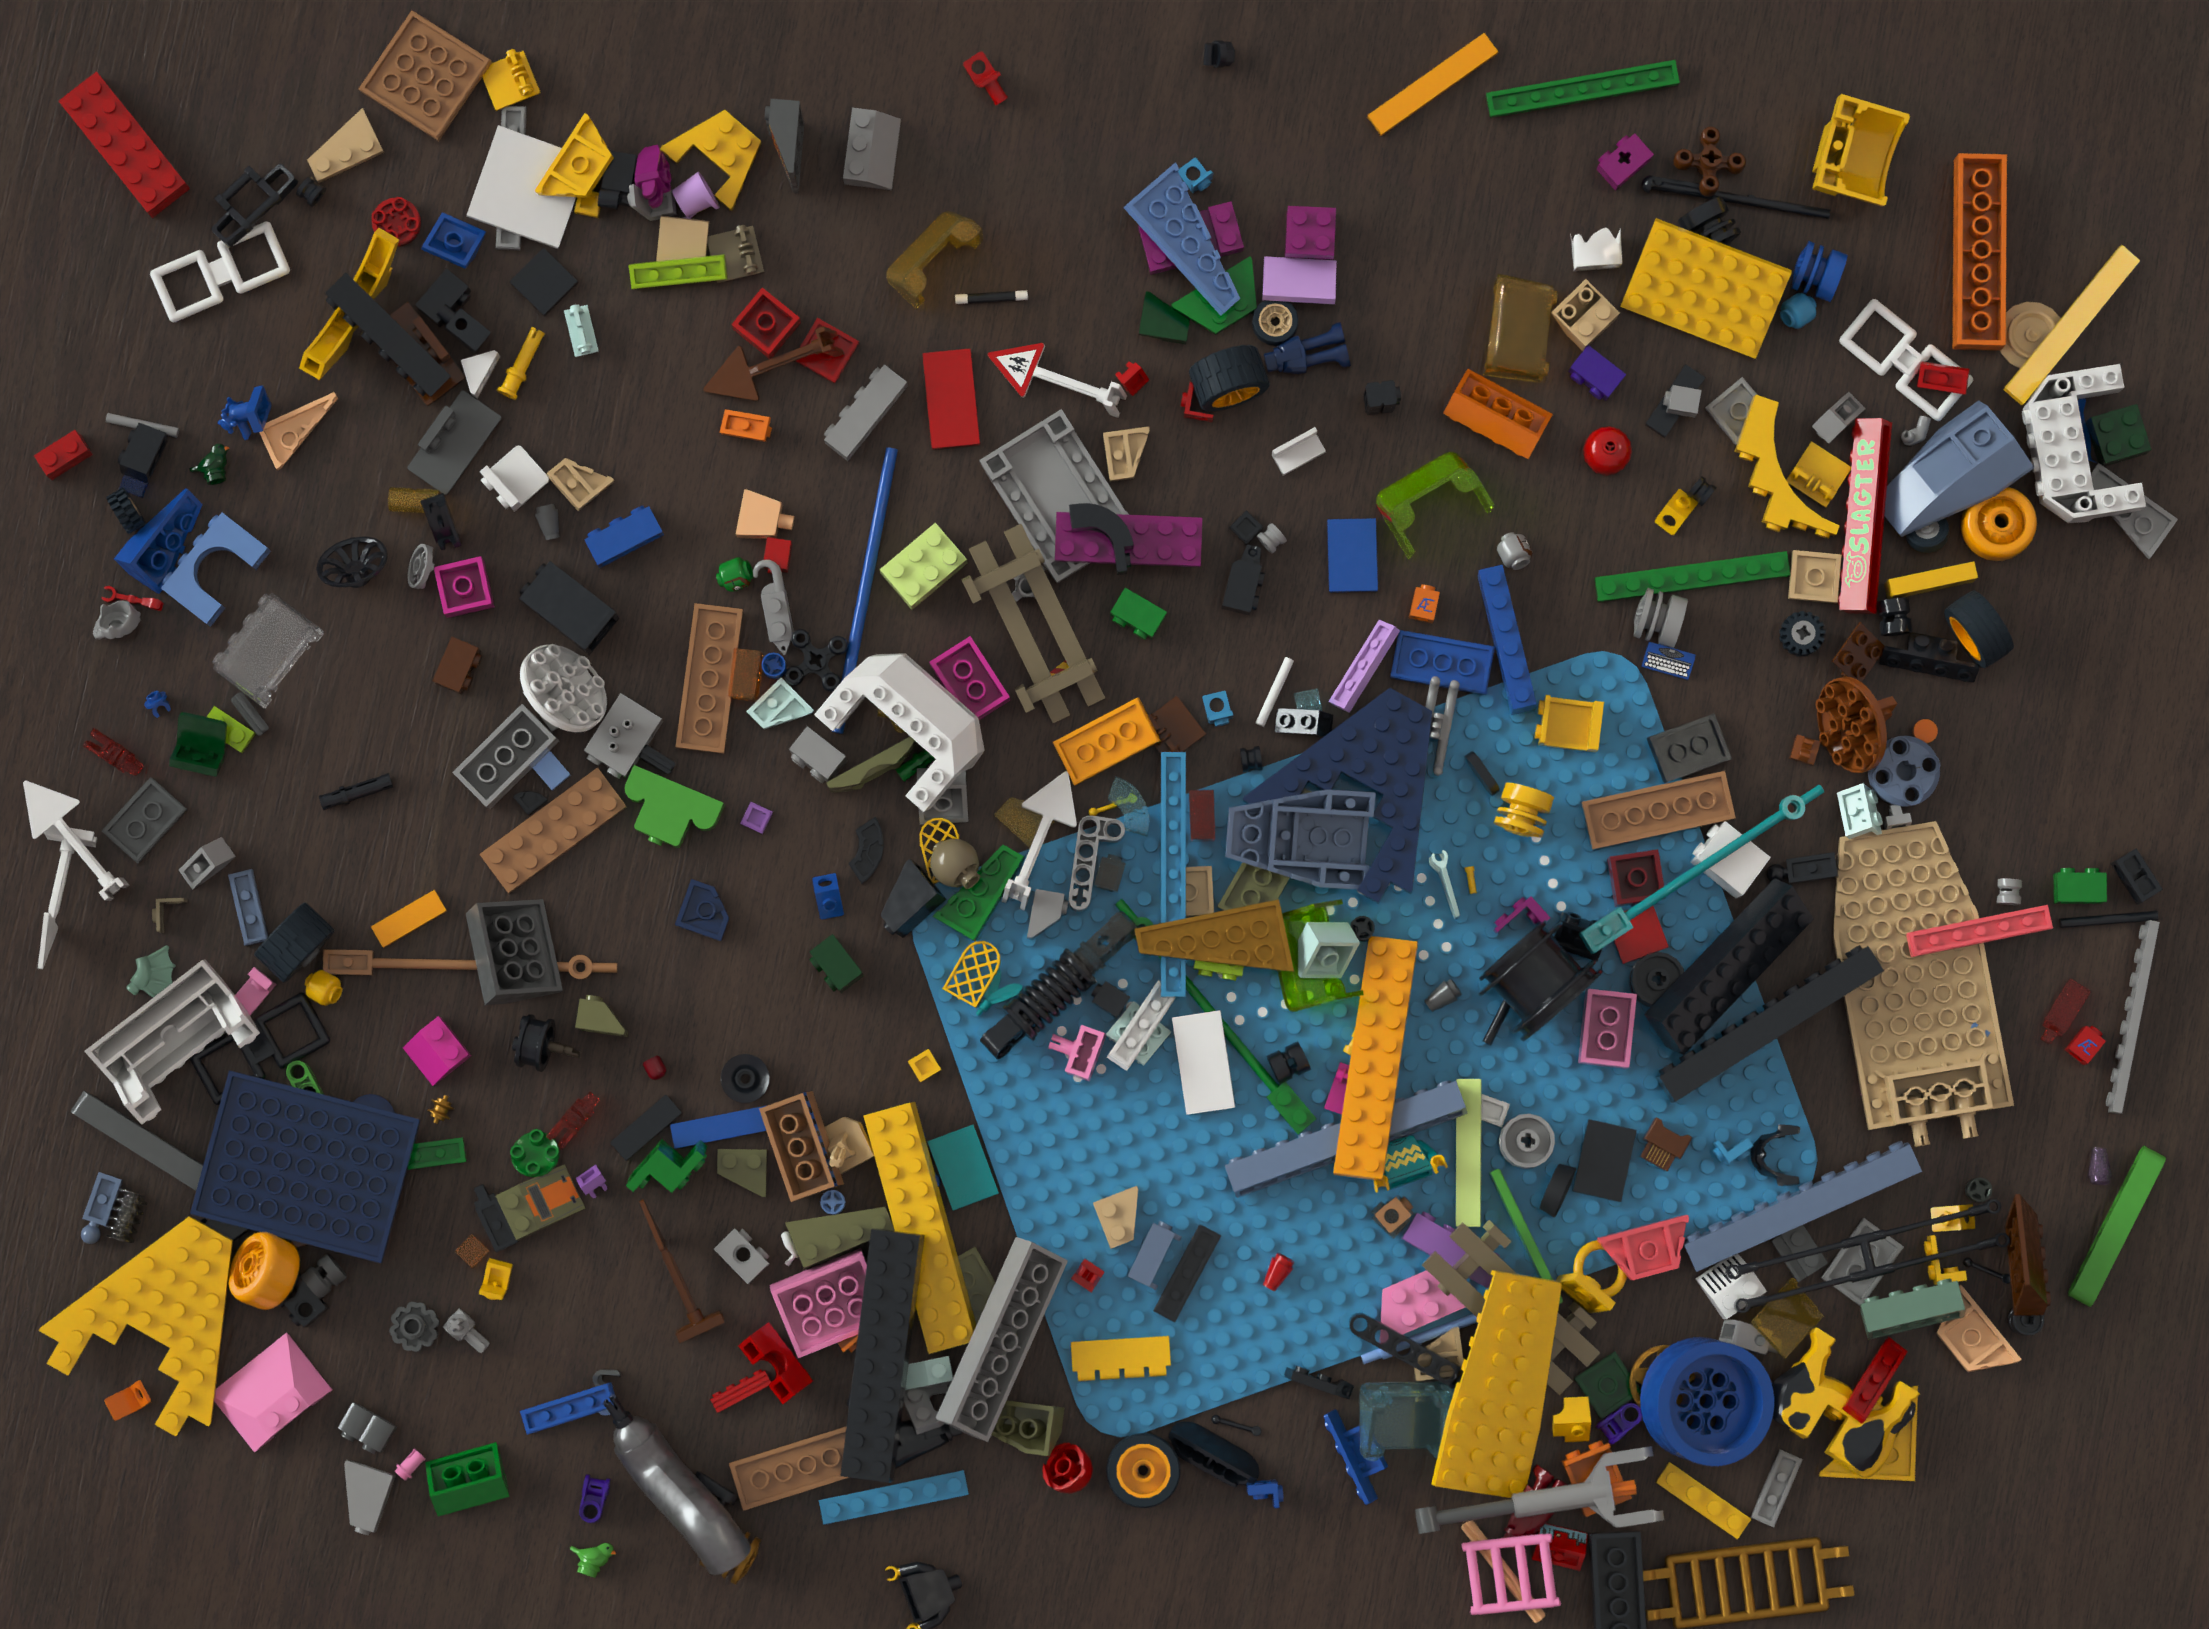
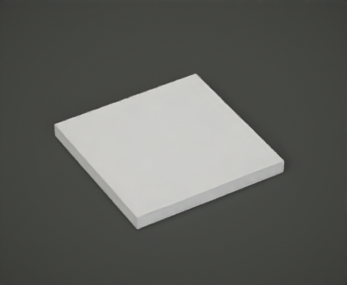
M498 125L466 217L558 249L576 197L544 196L537 194L535 189L562 148Z

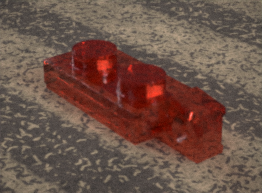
M2070 978L2044 1018L2042 1026L2047 1029L2040 1040L2049 1045L2056 1035L2062 1037L2067 1032L2091 991Z

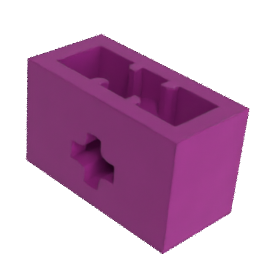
M1635 133L1630 138L1627 135L1624 136L1616 144L1618 148L1612 153L1607 151L1598 159L1600 164L1596 170L1615 191L1650 162L1654 156ZM1620 157H1621L1622 159L1625 158V157H1627V158H1628L1627 163H1626V162H1623L1622 164H1620V162H1619Z

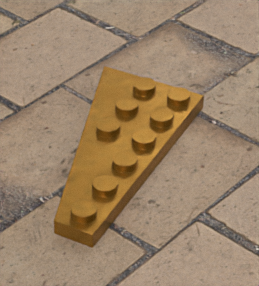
M1279 899L1134 929L1139 954L1294 972Z

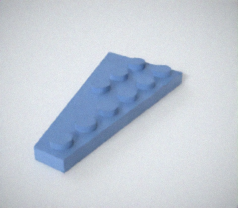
M1175 162L1126 204L1124 209L1222 316L1240 297L1228 272H1225L1221 264L1218 250H1215L1212 245L1209 231L1196 204H1193L1187 192L1189 189L1186 183L1182 181L1178 173L1179 168Z

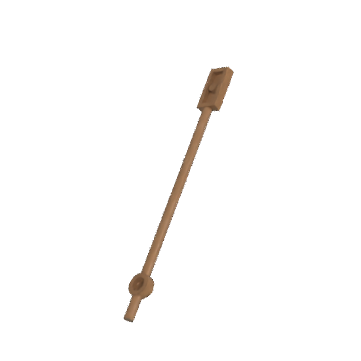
M323 950V970L332 975L373 976V968L477 970L475 960L374 958L373 950ZM576 955L569 962H557L559 972H569L572 977L578 980L588 978L592 972H618V963H592L584 955ZM580 963L585 964L586 968L583 972L577 971V965Z

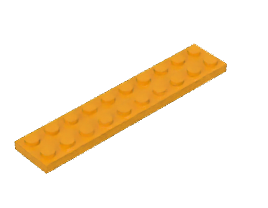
M1371 936L1368 940L1334 1164V1175L1383 1181L1418 949L1417 941Z

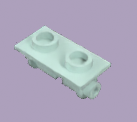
M577 304L570 306L569 310H564L575 357L599 352L588 305L580 307Z

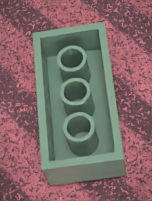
M1951 1279L1940 1280L1937 1282V1286L1927 1287V1284L1913 1287V1291L1903 1293V1290L1894 1291L1888 1294L1889 1297L1879 1299V1296L1869 1297L1864 1300L1865 1303L1861 1304V1315L1868 1340L1963 1318L1965 1315V1306L1958 1280L1952 1282Z

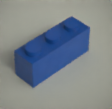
M644 506L637 507L631 511V516L625 519L622 517L616 518L604 530L597 528L587 534L588 538L584 540L599 568L664 536L649 506L646 508Z

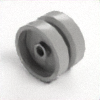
M1533 1114L1518 1115L1507 1121L1501 1129L1498 1139L1499 1150L1504 1159L1512 1166L1522 1169L1534 1168L1546 1162L1552 1154L1555 1145L1554 1132L1549 1123L1540 1116ZM1528 1137L1530 1145L1525 1146V1143H1521L1522 1138Z

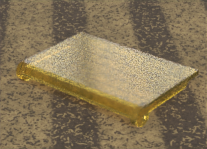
M1790 1278L1778 1293L1799 1288L1797 1280ZM1803 1293L1768 1302L1751 1323L1785 1359L1824 1316L1810 1298Z

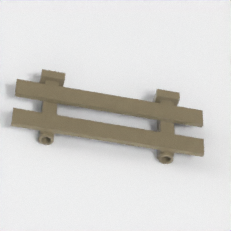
M1019 524L1004 531L1016 559L999 567L985 540L969 548L981 576L972 580L969 575L961 580L972 603L982 600L980 594L989 590L1034 685L1026 689L1023 684L1014 688L1025 712L1027 713L1035 709L1033 703L1042 700L1052 723H1055L1070 716L1059 692L1060 690L1077 683L1087 706L1105 699V696L1094 675L1098 670L1092 658L1086 659L1041 564L1045 560L1039 549L1034 551L1022 524ZM1023 573L1069 668L1051 676L1006 581Z
M1490 1220L1483 1226L1487 1232L1481 1238L1463 1222L1449 1236L1466 1252L1453 1267L1436 1251L1422 1264L1440 1282L1437 1287L1447 1296L1450 1293L1454 1295L1476 1317L1478 1313H1482L1486 1299L1467 1281L1468 1277L1479 1266L1491 1277H1493L1491 1275L1492 1270L1517 1274L1494 1252L1500 1244L1506 1248L1512 1241ZM1576 1301L1568 1307L1572 1313L1566 1319L1559 1313L1557 1314L1547 1384L1559 1395L1573 1382L1552 1361L1564 1347L1573 1353L1586 1367L1600 1354L1579 1333L1585 1326L1591 1330L1597 1322Z

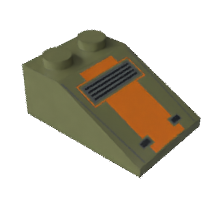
M565 1164L553 1169L546 1175L534 1177L496 1195L515 1239L518 1241L586 1209Z

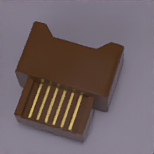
M1655 1117L1643 1137L1647 1144L1639 1157L1667 1172L1675 1158L1678 1160L1682 1158L1693 1137L1677 1135L1665 1128L1661 1119Z

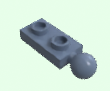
M98 1172L82 1218L90 1221L89 1225H86L81 1231V1238L85 1243L94 1244L100 1239L99 1224L108 1226L123 1183L122 1179Z

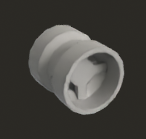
M1998 879L1997 887L2000 889V892L1997 895L1996 903L2002 905H2021L2019 890L2022 888V880Z

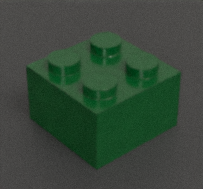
M2137 404L2093 416L2086 421L2098 463L2104 467L2146 455L2152 450Z
M833 934L809 951L812 955L809 959L818 972L823 970L826 973L827 977L824 980L833 992L838 989L840 993H843L864 977L862 971Z

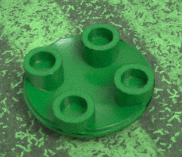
M534 1129L520 1137L510 1150L512 1164L519 1173L528 1177L546 1175L554 1169L559 1161L560 1149L558 1143L549 1134L539 1129Z

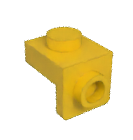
M489 1258L479 1294L490 1300H503L508 1290L513 1264Z

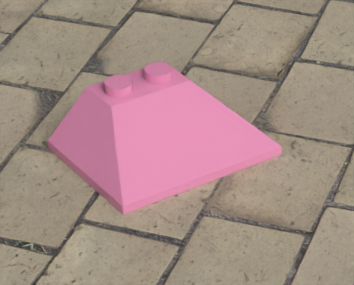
M285 1333L216 1388L214 1402L251 1449L256 1452L306 1409L314 1406L329 1394L332 1388L291 1336Z

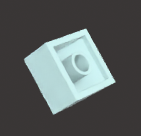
M1306 923L1298 939V975L1300 978H1342L1360 944L1349 923Z

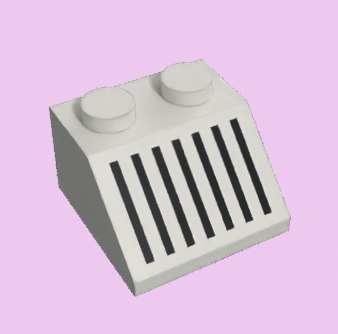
M1739 1254L1720 1261L1695 1279L1722 1319H1728L1737 1313L1734 1308V1303L1737 1299H1750L1767 1292L1754 1272L1741 1275L1738 1279H1729L1726 1276L1725 1270L1729 1265L1739 1266L1746 1264ZM1732 1267L1729 1272L1734 1277L1737 1275V1269ZM1740 1301L1738 1304L1740 1310L1746 1306L1744 1301Z

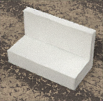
M1314 427L1274 449L1272 457L1284 476L1326 453V450L1320 442L1317 430Z

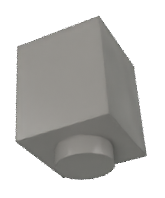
M1673 385L1670 391L1665 392L1663 405L1667 406L1666 413L1695 418L1698 414L1701 390Z

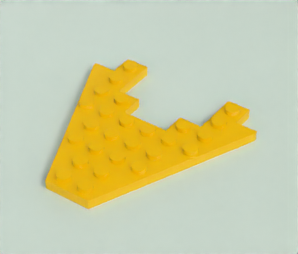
M192 1216L187 1217L40 1327V1332L59 1342L47 1364L66 1375H70L93 1333L115 1345L128 1324L170 1348L158 1370L179 1381L155 1425L174 1436L178 1435L188 1416L209 1427L212 1423L233 1240Z

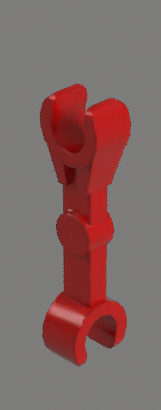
M112 586L104 587L105 590L113 592L111 598L102 597V600L107 603H113L119 599L132 604L138 603L157 611H161L163 608V602L159 599H141L133 595L127 596L118 594L117 590Z

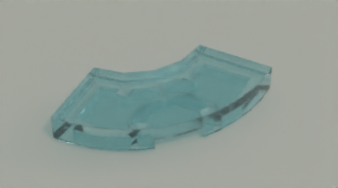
M1115 776L1108 801L1117 805L1123 812L1126 831L1148 836L1150 825L1149 812L1144 799L1132 784Z

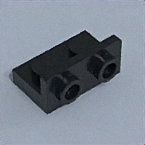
M1562 912L1559 922H1563V925L1555 932L1554 937L1567 952L1598 962L1602 949L1591 954L1578 934L1597 921L1582 919L1576 913Z

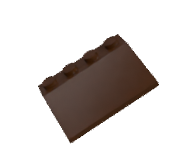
M2015 1194L2005 1223V1233L2010 1237L2007 1254L2014 1316L2044 1315L2047 1306L2051 1304L2050 1292L2046 1291L2045 1286L2048 1283V1270L2043 1268L2046 1251L2040 1242V1239L2043 1238V1226L2038 1224V1215L2020 1194Z

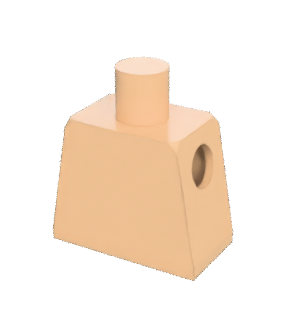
M744 489L736 536L737 538L750 539L777 538L778 528L793 529L795 516L781 514L783 507L781 502Z

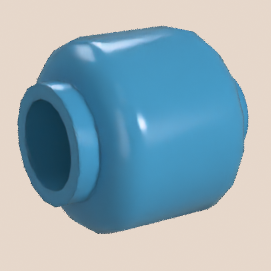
M1803 293L1793 295L1781 305L1780 317L1783 323L1788 327L1796 329L1805 326L1816 317V302L1811 296Z

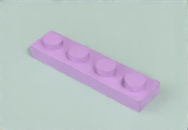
M1378 620L1328 702L1350 713L1400 632L1398 628Z

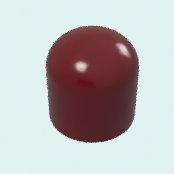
M654 1056L643 1062V1067L650 1079L659 1080L665 1076L667 1069L660 1056Z

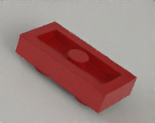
M1922 361L1917 387L1966 394L1970 369Z

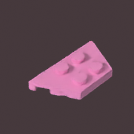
M1426 1270L1382 1289L1380 1321L1397 1332L1405 1334L1461 1310L1465 1306L1451 1293L1448 1296L1437 1287L1440 1282ZM1380 1330L1379 1341L1384 1343L1388 1340L1389 1333L1386 1330Z

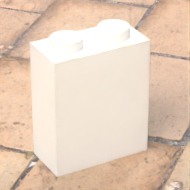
M1726 821L1719 825L1714 824L1706 834L1709 837L1704 844L1701 842L1692 854L1695 857L1691 863L1696 866L1742 834ZM1750 841L1703 873L1733 897L1738 898L1744 895L1771 857Z

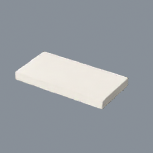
M1221 1010L1172 1017L1186 1115L1235 1108Z

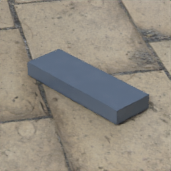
M253 869L229 874L228 877L244 946L264 942L269 936Z

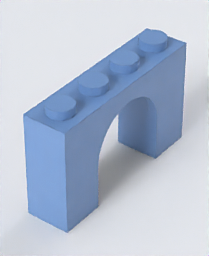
M221 513L219 516L215 515L208 523L210 528L204 535L200 534L192 544L194 546L189 554L185 553L181 556L177 563L179 566L173 573L169 572L162 581L164 585L161 587L162 590L210 627L224 611L225 607L207 594L199 584L198 568L202 560L212 552L225 550L236 554L256 570L271 552L265 545L224 513Z

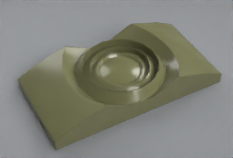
M910 736L826 782L830 792H847L861 789L865 783L879 777L890 769L898 768L915 749L916 742Z

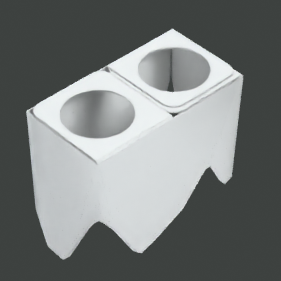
M1607 228L1594 233L1588 242H1584L1580 234L1575 235L1573 241L1571 238L1574 271L1619 268L1622 265L1620 230L1616 239Z

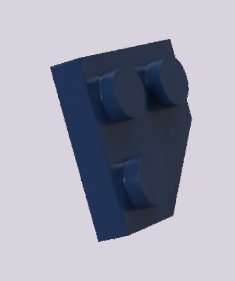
M691 879L675 926L722 942L729 922V916L715 887Z

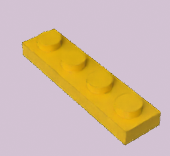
M1670 1462L1655 1482L1736 1539L1740 1537L1751 1521V1518Z

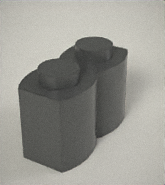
M352 1402L338 1429L342 1431L341 1436L352 1442L355 1439L364 1443L363 1449L375 1454L376 1451L380 1453L384 1451L397 1426L362 1405Z

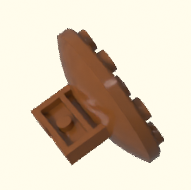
M1846 676L1833 679L1824 686L1815 704L1820 731L1819 740L1823 746H1826L1836 765H1840L1854 773H1863L1879 765L1885 754L1887 744L1885 722L1892 716V711L1898 704L1893 696L1877 701L1872 692L1862 682Z

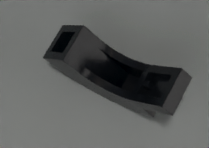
M1091 503L1069 505L1072 532L1092 530L1105 535L1110 540L1114 549L1117 575L1127 574V568L1131 567L1130 553H1125L1124 550L1133 549L1134 544L1131 533L1123 520L1111 510L1100 505Z

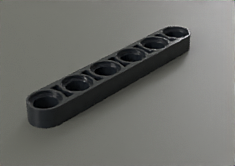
M1356 1313L1350 1318L1349 1327L1356 1336L1455 1389L1457 1382L1460 1383L1463 1371L1461 1370L1462 1367L1364 1313ZM1357 1318H1364L1367 1321L1365 1330L1357 1331L1354 1329L1353 1323ZM1379 1330H1386L1389 1333V1338L1384 1343H1379L1375 1340V1334ZM1402 1341L1410 1344V1351L1405 1355H1401L1396 1351L1398 1343ZM1423 1353L1431 1355L1432 1361L1430 1365L1423 1367L1419 1365L1418 1357ZM1444 1365H1449L1453 1368V1374L1449 1378H1443L1439 1374L1440 1368Z

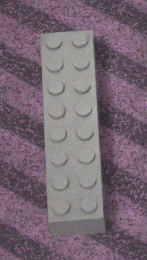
M1015 1237L935 1419L972 1437L986 1442L989 1441L1068 1260L1031 1241Z

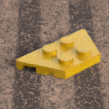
M584 113L535 189L537 194L588 198L614 158L593 121L586 113Z

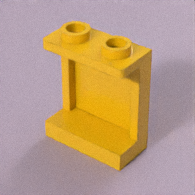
M1545 695L1544 700H1539L1538 715H1542L1541 725L1536 724L1535 739H1539L1538 745L1596 753L1599 749L1604 702H1586Z

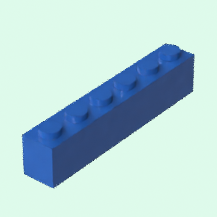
M1503 565L1481 569L1477 577L1511 715L1533 711L1536 709L1537 703Z

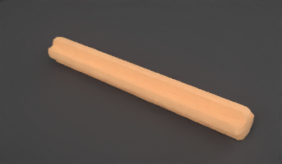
M1473 1520L1467 1521L1462 1525V1530L1471 1541L1488 1540ZM1480 1550L1479 1552L1493 1569L1491 1550ZM1502 1558L1505 1585L1516 1600L1521 1601L1520 1581ZM1542 1609L1525 1610L1534 1623L1540 1622L1546 1616Z

